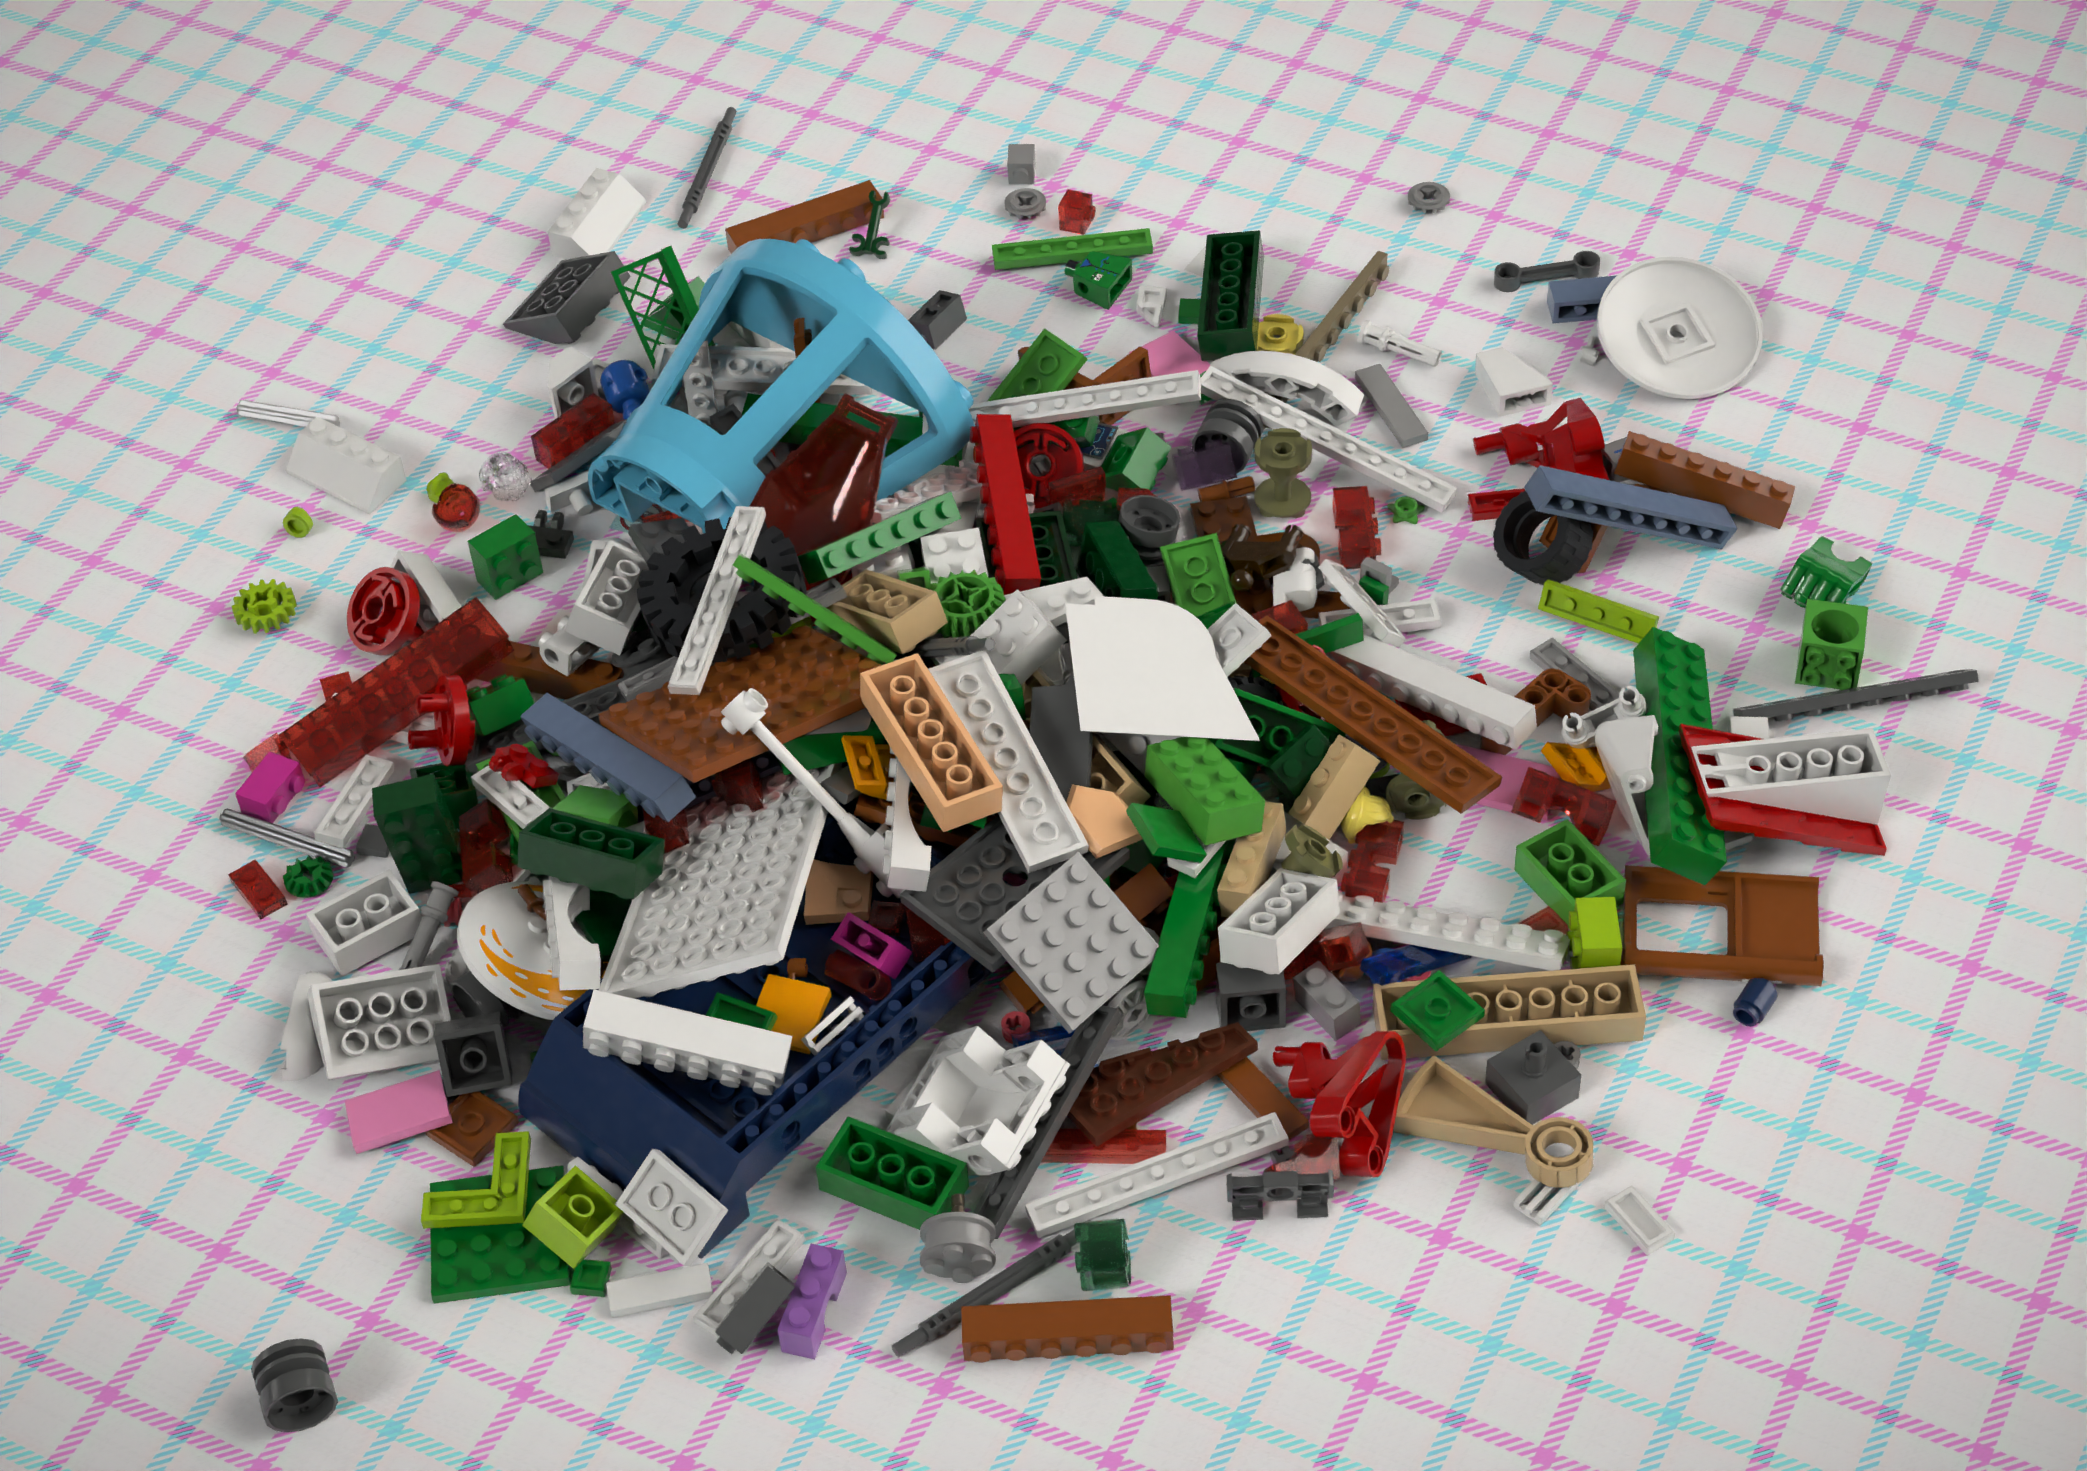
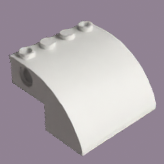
M979 1026L944 1036L940 1039L885 1131L966 1162L968 1176H984L1012 1170L1021 1159L1019 1153L1024 1144L1034 1137L1036 1133L1035 1125L1039 1118L1044 1116L1050 1109V1099L1054 1092L1059 1090L1065 1083V1073L1070 1064L1061 1058L1042 1039L1005 1050Z

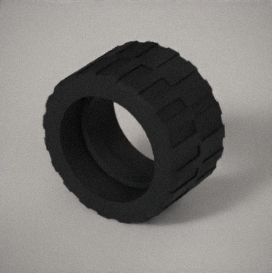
M1525 490L1518 496H1514L1503 507L1500 516L1496 520L1495 530L1493 531L1494 550L1497 552V557L1507 568L1536 584L1539 583L1544 586L1548 579L1558 583L1567 581L1580 571L1582 565L1589 557L1588 555L1593 545L1591 522L1557 516V533L1552 544L1541 555L1530 559L1529 542L1533 532L1544 520L1557 515L1536 511Z

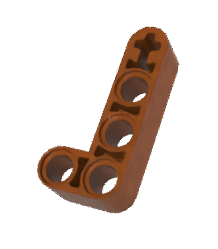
M1551 668L1543 671L1514 697L1535 705L1538 727L1553 713L1562 719L1565 715L1568 716V719L1571 718L1570 713H1576L1579 716L1588 713L1591 691L1587 686L1565 672ZM1481 735V750L1506 755L1512 750L1508 746L1498 744Z

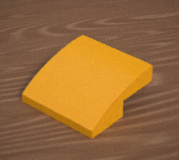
M843 735L841 741L855 789L869 796L887 800L888 783L894 782V778L888 777L890 758L895 759V754H890L889 744H875L873 736ZM911 790V792H910V794H909L908 802H909V800H910V798H911V796H912V794H913V793H912V790Z
M1547 742L1542 748L1541 752L1572 793H1589L1611 788L1596 746L1578 749L1569 744Z
M769 974L756 1006L776 1013L778 1018L771 1031L792 1036L790 1050L810 1054L811 1051L801 1039L820 1023V1019L831 998V990L829 987ZM818 1035L815 1036V1037L812 1039V1041H813L814 1043H815V1041H816Z

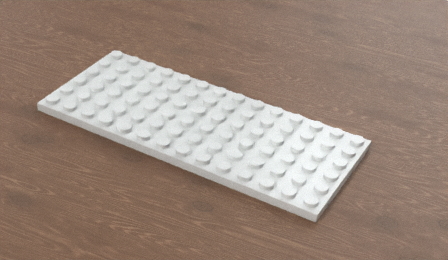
M843 762L807 771L821 783L841 770ZM782 770L681 810L669 822L663 819L656 836L665 839L662 874L635 899H632L599 990L633 999L643 996L652 997L662 991L682 989L689 984L713 981L720 976L731 973L740 974L750 968L762 965L770 966L783 960L828 811L793 774L783 775Z

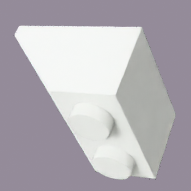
M569 346L549 360L548 389L556 427L561 430L600 401L592 359Z

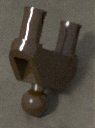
M1239 524L1234 525L1228 540L1220 544L1226 567L1232 573L1231 585L1234 589L1240 592L1248 591L1253 586L1254 580H1266L1287 570L1296 558L1295 548L1303 536V531L1300 527L1293 525L1291 529V525L1286 526L1280 541L1246 542L1251 535L1249 527L1244 524H1240V527Z

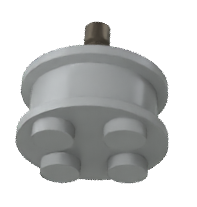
M953 1194L951 1196V1212L932 1216L924 1221L920 1227V1238L925 1243V1247L920 1253V1264L924 1272L928 1274L952 1278L957 1283H968L973 1280V1277L985 1274L994 1267L996 1254L991 1248V1243L995 1239L996 1229L994 1224L986 1217L965 1212V1196L963 1194Z

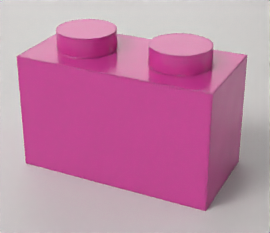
M269 751L235 793L241 813L273 823L286 810L289 802L302 790L306 782L300 762Z
M850 912L846 914L831 940L893 979L897 978L912 954V951Z

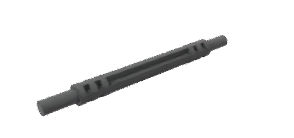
M733 107L727 108L722 121L717 124L695 179L683 202V211L677 223L680 228H687L692 215L698 210L722 150L732 131L731 124L737 112Z
M976 636L924 639L912 651L904 654L897 653L895 659H902L916 653L921 658L970 655L979 651L993 650L995 648V641L992 638L979 639Z
M1088 1220L1064 1236L1059 1234L918 1324L919 1328L891 1346L893 1352L899 1358L924 1341L931 1342L962 1322L961 1306L988 1305L1070 1253L1071 1247L1096 1232L1095 1225L1091 1220Z

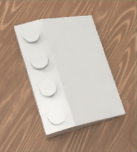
M440 964L312 984L307 995L311 1017L328 1080L439 1061L434 1038L435 1023L451 1021Z

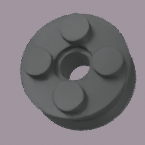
M647 628L638 633L637 631H632L621 654L613 653L611 661L614 666L622 669L624 678L655 666L673 657V655L668 653L666 646L661 648L655 642L652 633L650 634Z

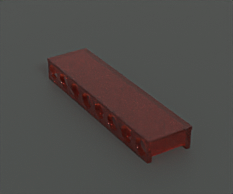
M475 597L280 733L279 737L320 788L396 735V733L423 716L425 713H418L420 708H417V695L435 694L440 676L459 675L464 684H468L512 653L514 649L508 639L509 635L479 599Z

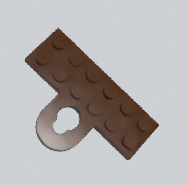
M1247 496L1190 503V512L1197 538L1217 533L1219 543L1221 544V542L1228 540L1236 524H1239V527L1240 524H1244L1251 530V535L1246 542L1280 541L1284 532L1257 536ZM1303 533L1295 549L1302 547L1311 548L1314 554L1317 555L1320 563L1319 545L1312 537ZM1227 568L1228 575H1229L1230 582H1231L1232 573H1231V572L1228 570V568ZM1273 577L1266 580H1254L1253 586L1244 592L1237 591L1232 586L1236 603L1257 621L1265 616L1275 620L1273 617V593L1270 584H1273Z

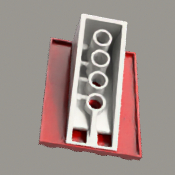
M1680 724L1681 744L1687 754L1690 770L1696 780L1698 794L1706 810V818L1715 829L1754 833V837L1800 841L1803 844L1841 848L1842 852L1885 856L1887 848L1879 830L1878 821L1891 773L1873 728L1762 739Z

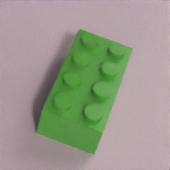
M1180 737L1147 745L1144 777L1174 810L1180 811L1190 829L1205 846L1262 831L1265 799L1208 738Z

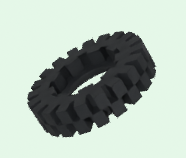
M729 517L726 529H723L720 519L717 518L705 521L706 533L700 534L695 525L682 530L685 542L681 543L674 537L669 538L661 545L664 555L654 552L646 562L649 570L641 571L638 579L641 588L637 589V598L642 614L655 642L661 648L666 646L668 653L675 657L680 655L697 610L690 600L691 591L699 579L711 572L732 517ZM764 521L750 559L806 595V585L804 582L806 580L794 545L789 537H784L783 531L774 525L768 529ZM754 579V590H751L737 601L738 606L731 609L712 663L727 662L728 649L731 648L734 649L737 659L751 655L748 645L751 641H754L762 650L774 642L770 630L783 635L792 626L789 617L797 618L799 614L788 608L790 602L779 596L778 600L763 592L762 588L764 585Z

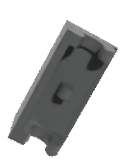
M939 290L908 321L921 336L924 335L926 337L927 343L931 348L936 350L967 320V316L959 294Z

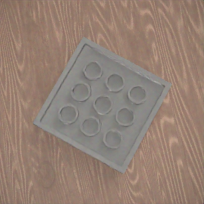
M1079 851L983 932L1069 1034L1154 960L1156 950L1159 947L1156 941Z

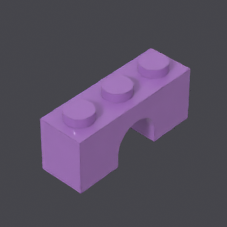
M810 1244L796 1280L795 1288L791 1293L778 1327L782 1352L815 1360L826 1331L824 1319L828 1301H837L847 1274L843 1250Z

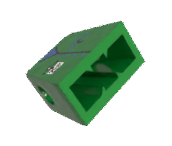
M1092 251L1089 252L1081 263L1069 260L1064 272L1065 275L1073 277L1076 295L1109 310L1132 280V259Z

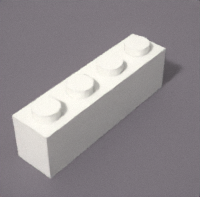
M398 550L390 568L407 573L416 583L420 597L417 622L431 644L452 647L462 630L471 632L473 623L427 554Z

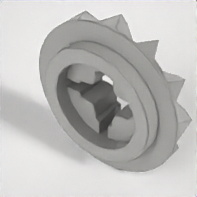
M1435 182L1416 184L1408 192V204L1412 205L1414 210H1422L1423 213L1427 211L1436 213L1437 209L1444 210L1450 201L1448 189Z
M1017 189L1005 198V210L1009 212L1010 216H1017L1019 220L1023 217H1027L1030 220L1031 216H1040V213L1046 210V197L1035 189Z

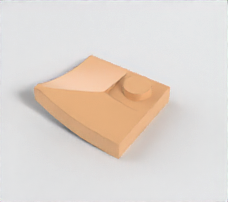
M814 859L806 883L804 909L806 925L842 922L848 912L863 921L870 920L874 873L870 871L868 874H863L856 866L833 864Z

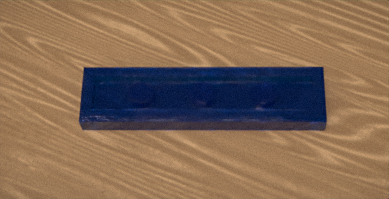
M1407 945L1362 959L1360 969L1379 985L1383 986L1472 958V956Z

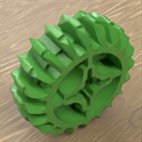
M962 569L960 574L955 575L950 572L948 578L939 577L938 583H931L930 590L937 592L948 621L947 624L938 629L936 634L941 633L944 638L951 636L965 637L973 634L1006 601L1003 589L996 582L995 577L989 578L986 572L978 575L975 569L971 573H965Z

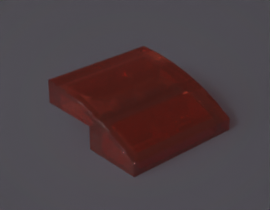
M1101 466L1048 482L1049 496L1045 497L1046 506L1059 502L1064 508V517L1100 505L1104 502L1106 490V476Z

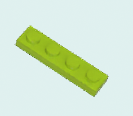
M1549 579L1544 583L1538 609L1638 644L1652 627H1657L1659 616Z

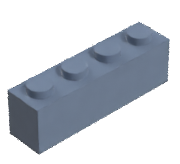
M1616 276L1549 281L1547 304L1552 323L1597 320L1601 298L1608 285Z

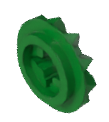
M308 855L306 860L300 861L296 858L294 865L287 866L286 874L283 875V881L286 890L296 897L308 898L324 892L331 885L334 874L330 862H325L321 856L313 859ZM308 872L312 874L313 880L311 881L310 878L303 876V873Z

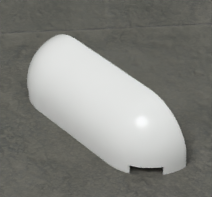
M310 971L306 972V975H299L281 1041V1050H287L285 1065L281 1069L283 1081L305 1079L316 1073L324 1064L313 1027L307 995L312 984L332 981L324 974Z

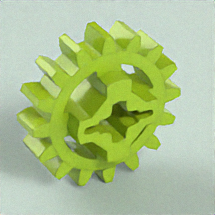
M262 579L257 586L249 583L250 589H240L241 597L233 598L234 605H232V611L238 625L242 624L245 631L252 627L255 634L260 629H264L265 633H269L271 627L279 630L281 622L288 624L290 622L288 616H295L296 614L294 608L297 607L292 588H287L285 582L277 585L275 579H272L269 584H265Z

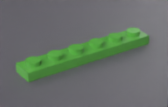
M1149 228L992 245L995 270L1067 263L1069 260L1083 261L1089 252L1092 251L1121 257L1153 253Z
M743 554L738 555L733 566L738 569L736 574L749 583H752L753 579L764 585L762 591L776 600H778L779 596L790 602L788 608L797 614L804 616L805 613H808L816 618L814 624L822 630L830 633L833 629L841 634L842 638L840 641L854 650L859 646L869 652L866 656L867 658L881 665L893 662L897 655L896 652Z

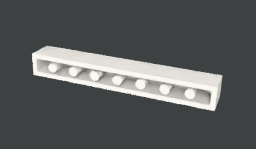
M1363 634L1364 641L1325 654L1375 690L1516 750L1537 728L1535 705Z

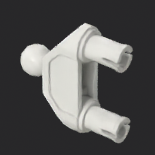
M1626 686L1628 691L1625 692L1624 688H1622L1619 692V698L1582 716L1570 713L1571 718L1568 719V716L1565 715L1562 720L1564 740L1570 746L1578 749L1595 747V733L1598 725L1606 721L1645 716L1647 712L1645 698L1635 687Z

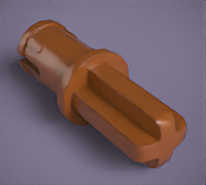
M1247 476L1228 482L1224 479L1220 484L1197 489L1200 502L1253 493L1255 491V483L1252 476Z

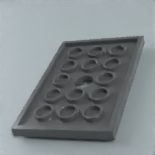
M998 815L930 870L926 892L905 890L900 894V900L903 905L991 972H994L1007 960L983 932L1069 859L1028 873ZM1123 847L1097 859L1089 850L1081 855L1097 874L1105 880L1130 859V850ZM1008 872L1012 874L1024 872L1028 876V880L1020 886L1007 885L1003 878Z

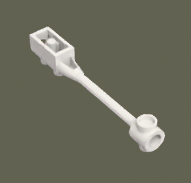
M686 522L689 527L695 525L692 522ZM695 525L699 533L703 534L702 529ZM568 616L562 617L557 626L558 632L552 634L546 631L539 640L540 655L544 662L566 676L573 673L601 648L565 632L564 630L569 619Z
M750 688L747 692L743 690L721 711L725 716L721 720L722 726L733 735L738 731L744 735L751 729L838 821L837 824L853 847L854 853L858 856L854 860L858 870L863 874H868L872 871L880 879L876 883V887L882 895L889 898L894 894L897 898H900V894L905 890L887 888L888 874H882L884 854L889 855V850L884 849L885 831L891 829L884 823L874 831L854 815L847 813L760 721L766 714L764 710L768 708V703L763 695L753 688Z

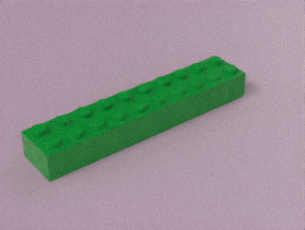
M1652 627L1633 650L1636 689L1645 698L1647 704L1645 716L1655 715L1658 724V734L1654 736L1651 761L1653 785L1649 790L1645 791L1651 863L1706 885L1727 863L1724 830L1715 829L1706 818V810L1698 794V786L1690 770V763L1682 747L1679 734L1680 724L1713 730L1705 651L1695 643H1689L1668 631Z

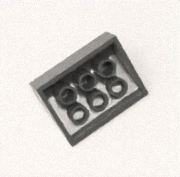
M615 251L561 260L503 323L504 327L553 344L565 342L570 344L577 341L581 337L580 333L584 328L591 325L596 320L595 316L601 310L608 307L610 299L619 293L611 271L623 267V263ZM628 272L619 275L623 286L631 277Z

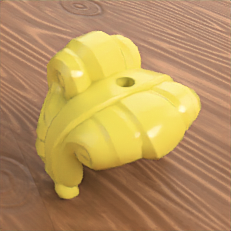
M1364 786L1341 821V828L1348 842L1354 844L1356 842L1354 839L1356 834L1366 825H1374L1386 821L1392 823L1394 817L1388 802L1383 797L1370 795L1369 789Z

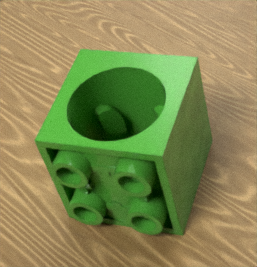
M1807 599L1799 643L1795 684L1839 690L1857 688L1865 647L1868 607Z
M580 785L552 808L622 828L638 823V806H634L623 793L619 796L612 790Z

